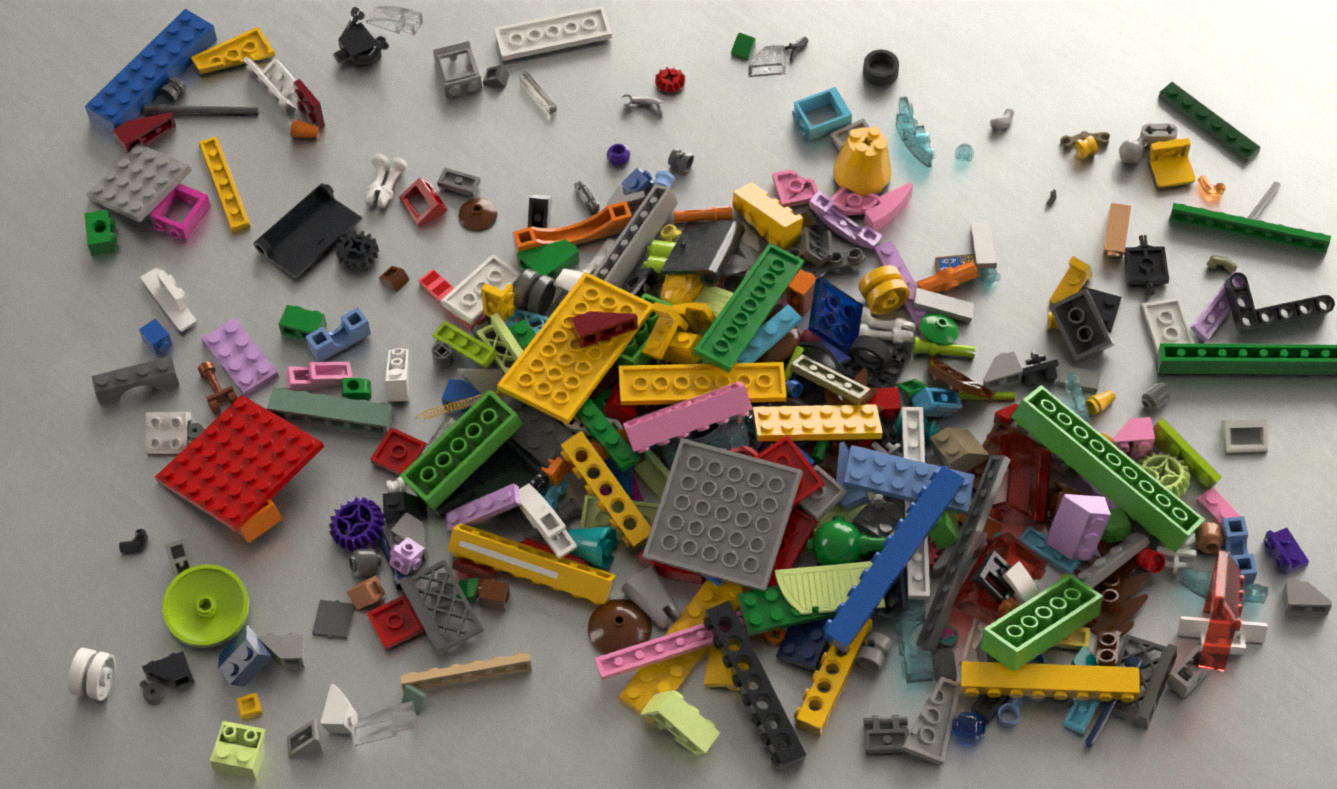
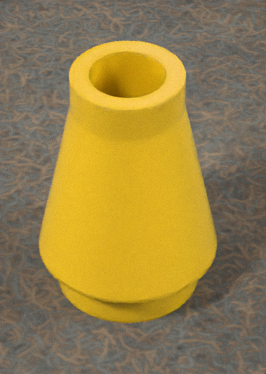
M1107 390L1089 396L1085 401L1086 410L1091 415L1101 414L1116 399L1113 391Z

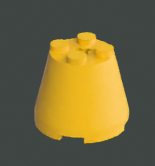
M877 127L853 129L850 131L849 137L834 162L833 177L840 187L844 186L849 190L855 191V194L867 196L870 193L877 194L883 191V188L889 183L892 174L887 140Z

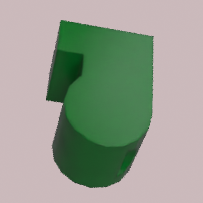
M343 378L341 397L369 401L372 398L371 381L364 378Z

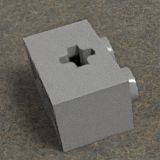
M1197 645L1170 673L1167 685L1182 698H1185L1211 671L1215 658Z

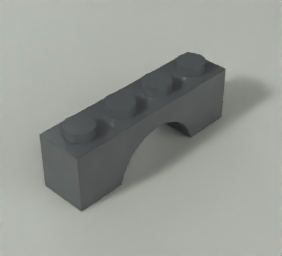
M172 356L92 376L94 391L100 405L119 401L126 391L134 387L153 386L163 390L180 385Z

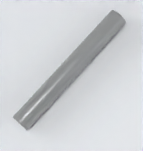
M1275 181L1247 218L1257 219L1280 188L1279 182Z

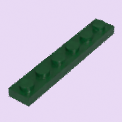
M1174 82L1169 83L1159 92L1158 97L1244 161L1248 162L1260 151L1261 147Z

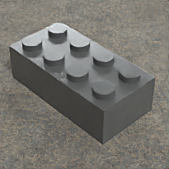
M512 397L506 405L518 415L523 425L509 440L546 469L550 466L547 461L548 459L555 460L557 456L564 459L560 454L563 451L561 444L574 435L548 414Z

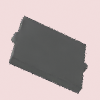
M320 600L312 634L327 636L329 639L332 637L347 639L355 608L354 604L339 602V600Z

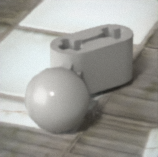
M1169 123L1143 125L1138 139H1128L1119 147L1120 158L1127 163L1139 161L1144 153L1143 148L1150 150V146L1153 143L1177 139V127Z

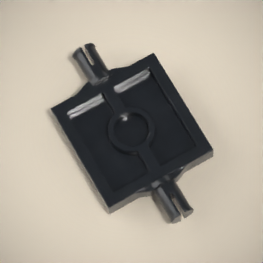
M1140 235L1139 246L1125 247L1124 255L1128 285H1146V294L1150 295L1151 292V295H1154V284L1169 283L1165 246L1155 247L1148 245L1147 235H1144V237Z

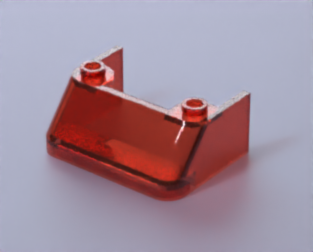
M1015 428L988 434L987 439L1000 446L999 455H1004L1011 459L1008 465L1006 501L993 504L989 517L1006 524L1030 526L1045 524L1048 514L1052 461L1050 451Z

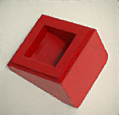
M1015 403L996 411L993 422L996 424L999 419L1011 425L1014 421L1011 416L1017 409L1018 404Z

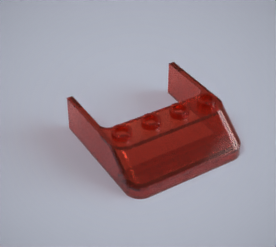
M1218 549L1203 607V612L1211 614L1198 663V667L1224 672L1235 631H1240L1242 618L1238 617L1241 616L1243 604L1239 602H1242L1244 590L1240 588H1243L1245 577L1241 575V570L1226 550Z

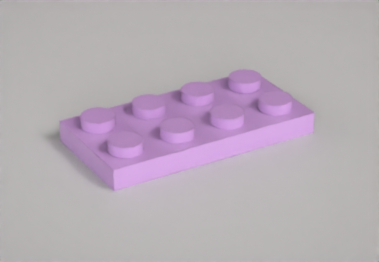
M236 318L201 338L203 344L244 396L279 376L278 371Z

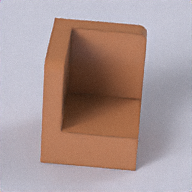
M376 575L357 583L347 591L357 610L375 603L386 594Z

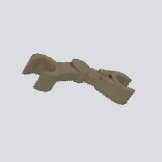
M1082 131L1080 134L1072 137L1062 136L1060 144L1068 142L1064 144L1063 150H1069L1077 140H1085L1087 137L1092 136L1098 145L1106 147L1109 144V140H1103V138L1109 139L1110 134L1108 132L1093 134Z

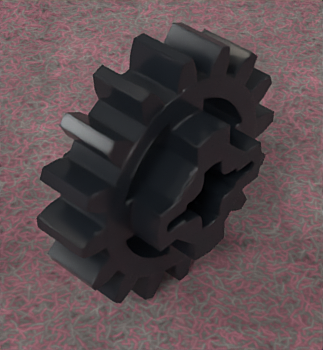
M354 231L353 235L346 233L347 238L341 237V243L336 244L337 250L335 251L338 262L343 263L344 268L350 266L351 271L355 267L361 271L362 266L367 269L369 268L368 263L374 264V258H378V244L375 238L372 239L370 233L366 236L364 231L360 234Z

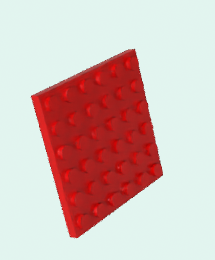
M241 395L202 434L195 438L155 476V479L164 487L235 532H238L269 499H272L324 448L322 441Z

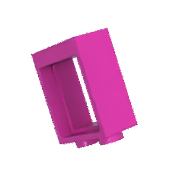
M179 183L151 213L150 218L153 227L158 231H165L175 238L187 241L211 207L209 197L205 193ZM176 199L194 206L182 224L164 217Z

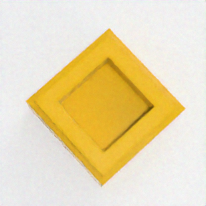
M257 692L236 698L241 720L263 714Z

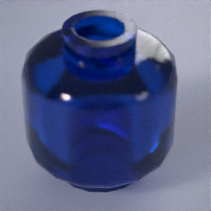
M962 711L958 717H954L952 730L955 731L958 739L976 742L985 734L986 721L983 720L979 713Z

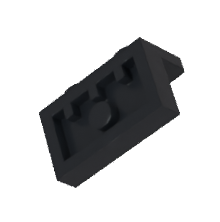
M905 570L901 572L884 596L885 607L875 609L877 614L891 618L909 610Z

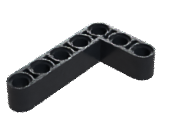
M1236 272L1232 274L1224 284L1234 325L1242 333L1323 317L1331 312L1335 306V301L1331 296L1321 295L1255 309L1249 283L1243 273ZM1232 280H1237L1240 284V287H1235L1232 283ZM1237 299H1242L1245 306H1240ZM1320 302L1326 305V310L1320 307ZM1300 306H1304L1307 309V314L1301 311ZM1281 310H1285L1288 313V318L1282 316ZM1262 314L1268 316L1269 322L1263 320ZM1243 318L1249 320L1250 326L1243 323Z

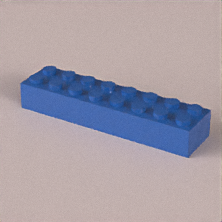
M184 9L85 105L89 120L113 134V130L129 120L137 119L144 112V105H151L161 95L160 89L168 84V80L172 76H181L193 64L192 56L207 50L217 40L214 25L191 11Z

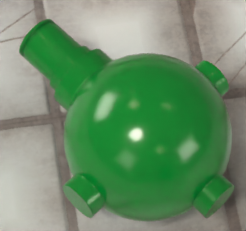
M834 516L832 521L826 522L816 531L813 539H808V552H814L817 561L822 566L857 563L861 556H868V553L877 551L882 552L885 548L883 543L886 538L861 534L853 524L845 521L843 516Z

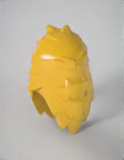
M667 274L662 285L660 299L673 305L694 303L703 290L704 284L701 282L699 274Z

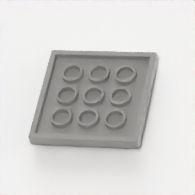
M137 144L86 195L93 202L141 222L192 169L188 164Z

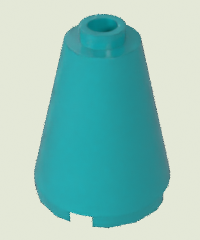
M609 526L567 529L566 531L577 545V549L570 552V554L581 557L586 562L599 568L607 569L615 557L611 556L612 549L616 550L617 548L615 529H611L612 527Z

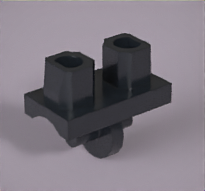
M1036 351L1031 352V358L1025 360L1027 366L1031 364L1033 366L1022 368V378H1024L1027 386L1031 387L1040 383L1037 376L1039 373H1043L1046 382L1056 380L1058 378L1056 367L1059 365L1057 359L1041 363L1046 361V356H1039Z

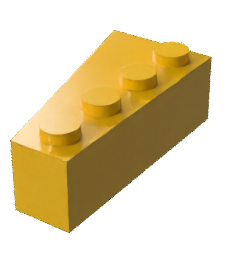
M752 182L733 192L732 206L734 210L739 212L769 243L785 251L799 244L803 223L801 215L795 216L792 214V209L788 206L782 207L780 201L776 198L770 199L767 192Z

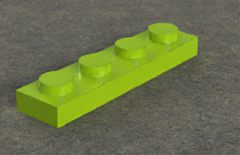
M445 320L432 335L437 341L448 343L452 350L485 369L490 366L499 354L496 349Z

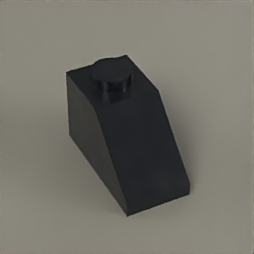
M532 194L529 197L527 228H549L552 196Z
M406 492L383 493V513L386 524L397 523L406 512L420 521L428 520L427 505L419 497Z

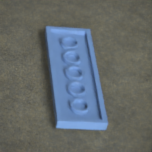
M851 445L843 486L917 503L920 498L918 496L920 490L924 485L929 486L931 475L936 469L940 470L941 467ZM952 470L965 478L963 486L946 510L967 515L974 475Z

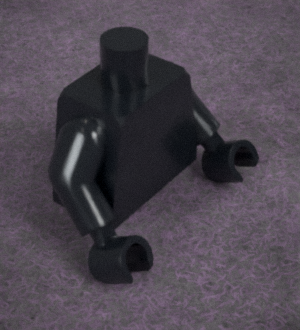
M353 7L351 10L353 19L349 20L345 30L338 39L340 50L333 53L338 63L348 59L352 66L355 67L363 64H372L377 58L382 56L381 50L389 48V44L383 36H378L375 39L361 22H357L364 19L365 14L359 11V8Z

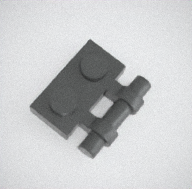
M872 715V718H863L864 727L872 726V730H864L865 753L905 752L901 748L909 735V728L900 729V726L908 725L907 716L899 717V715H892L891 717H879V715ZM880 726H892V729H880Z

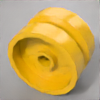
M891 265L882 266L867 273L861 279L858 287L862 297L866 300L868 308L872 314L876 315L887 314L898 309L910 296V291L902 280L899 270Z

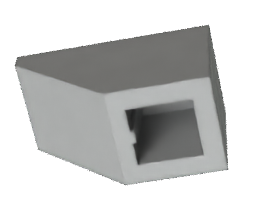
M406 512L391 529L392 541L395 545H399L407 537L425 548L422 559L427 561L428 551L423 522Z
M269 633L260 636V641L270 652L272 658L283 668L305 667L306 642L303 634L289 633L288 635Z

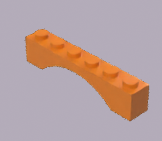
M619 202L608 205L592 217L573 225L560 228L528 227L514 231V246L517 253H519L520 251L563 239L575 245L622 233L631 220L632 215L627 202Z

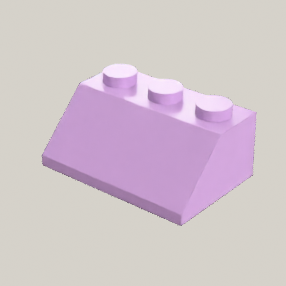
M1064 494L1045 540L1046 544L1071 560L1091 561L1111 515L1105 497Z

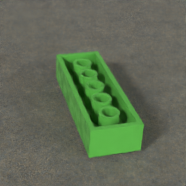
M488 390L417 458L400 477L406 486L434 511L509 439L523 423L508 405L491 390Z
M1069 574L984 628L981 649L1014 672L1099 616L1103 596Z

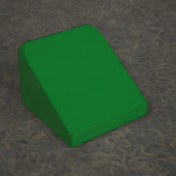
M739 32L731 54L748 60L756 47V39Z
M479 578L459 580L458 584L468 602L476 603L477 589L480 586Z

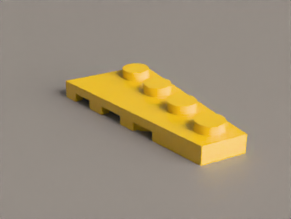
M257 26L192 56L191 60L199 74H204L245 64V57L252 61H257L276 55L274 49Z

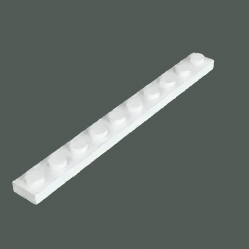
M902 407L903 458L925 463L923 407ZM905 501V518L908 515L906 511L912 503L910 501ZM928 536L907 564L908 599L929 600Z

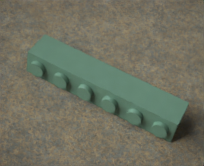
M273 388L267 410L288 422L381 436L387 434L394 419L393 407L387 403L352 400L347 397H332L327 394H312L307 391H292L287 388Z

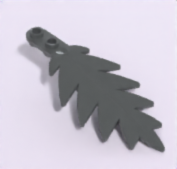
M761 239L758 240L764 251L769 243ZM739 243L738 247L744 258L733 254L724 272V276L730 277L743 273L747 275L762 253ZM794 246L787 250V252L805 260L800 247ZM852 248L844 253L833 252L831 260L825 262L821 267L805 260L801 270L815 274V277L819 279L827 271L858 266L865 261L866 257L860 248Z

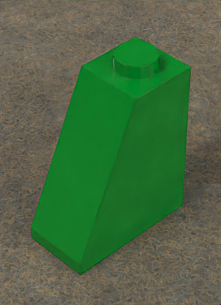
M566 239L520 251L517 253L518 265L524 271L532 269L539 272L541 277L546 275L557 279L564 268L571 269L579 263V249L575 244H571Z

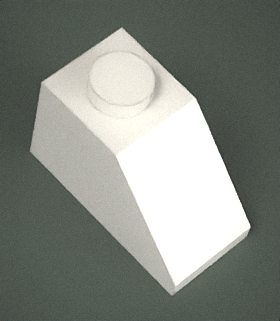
M331 684L320 724L329 733L353 734L354 727L358 721V713L344 693L335 684Z

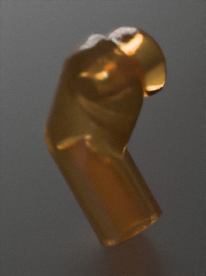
M1202 175L1197 179L1206 194L1221 196L1226 190L1223 183L1211 184L1206 175Z

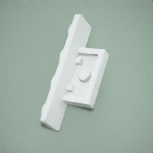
M245 57L244 61L248 64L246 68L252 74L258 75L257 80L263 86L267 85V91L274 98L277 97L279 99V105L285 110L289 108L295 111V106L286 97L295 89L293 82L296 80L284 66L274 58L262 71L255 62Z
M155 268L141 276L142 282L179 332L197 323L186 306L184 299L187 297L181 288L177 289L175 286L177 285L171 274L167 275L164 270L159 271L158 268Z
M1181 616L1178 636L1199 638L1200 647L1209 653L1245 655V642L1265 643L1268 627L1266 623Z

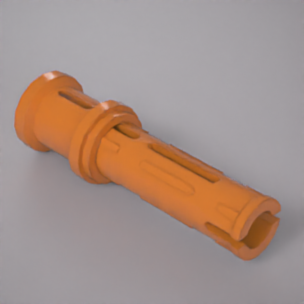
M732 205L728 207L713 206L711 209L674 211V223L733 221Z

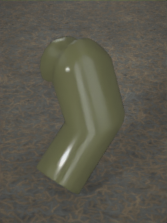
M1213 255L1207 262V266L1214 270L1220 265L1231 274L1238 268V265L1222 256Z

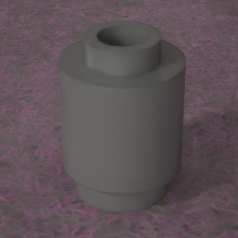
M1164 382L1155 384L1142 395V405L1147 410L1156 411L1170 400L1172 395L1171 388Z

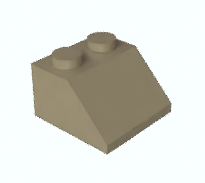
M946 427L929 437L934 453L949 469L967 472L990 458L987 451L968 429Z

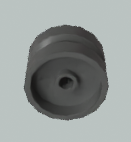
M532 269L525 270L520 276L513 292L514 306L520 310L545 316L555 296L556 287L553 284L556 279L546 275L541 277L539 272Z

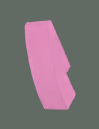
M911 182L878 197L877 206L865 211V225L878 231L893 221L912 197L913 184Z
M310 362L309 366L288 367L285 376L287 388L300 392L340 385L343 378H352L350 362Z

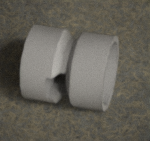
M868 632L862 644L863 647L860 648L855 661L863 669L878 673L881 671L886 660L885 657L888 656L893 643L881 633Z

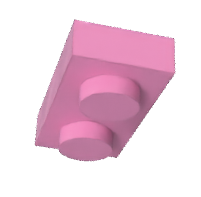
M1213 487L1200 495L1196 500V503L1219 526H1221L1223 518L1240 517Z

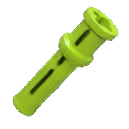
M915 336L913 354L925 353L930 354V356L942 354L974 359L975 354L973 352H975L976 346L959 344L938 345Z

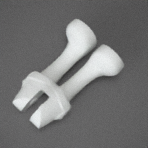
M375 154L372 158V164L377 172L373 183L366 189V205L374 206L378 197V207L384 209L393 197L392 187L396 179L406 171L407 162L401 158L394 157L390 163L386 156ZM390 168V173L387 178V181L385 185L382 186L384 177Z
M863 307L859 336L868 335L878 339L892 340L894 344L914 342L915 323L902 318H896V321L879 320L871 316V311L868 307ZM872 329H884L890 331H877Z

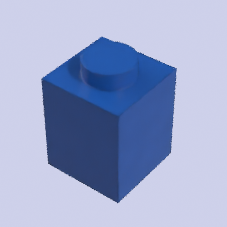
M156 319L139 329L142 340L155 355L166 351L173 345L169 333Z

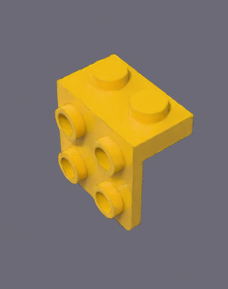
M1178 138L1172 141L1151 144L1148 160L1159 188L1195 182L1196 177L1188 157L1191 145L1189 138Z

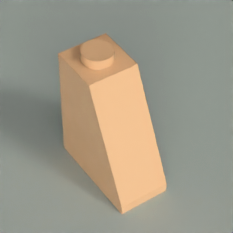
M1111 203L1103 253H1108L1107 256L1119 258V255L1123 256L1125 252L1131 212L1130 205Z

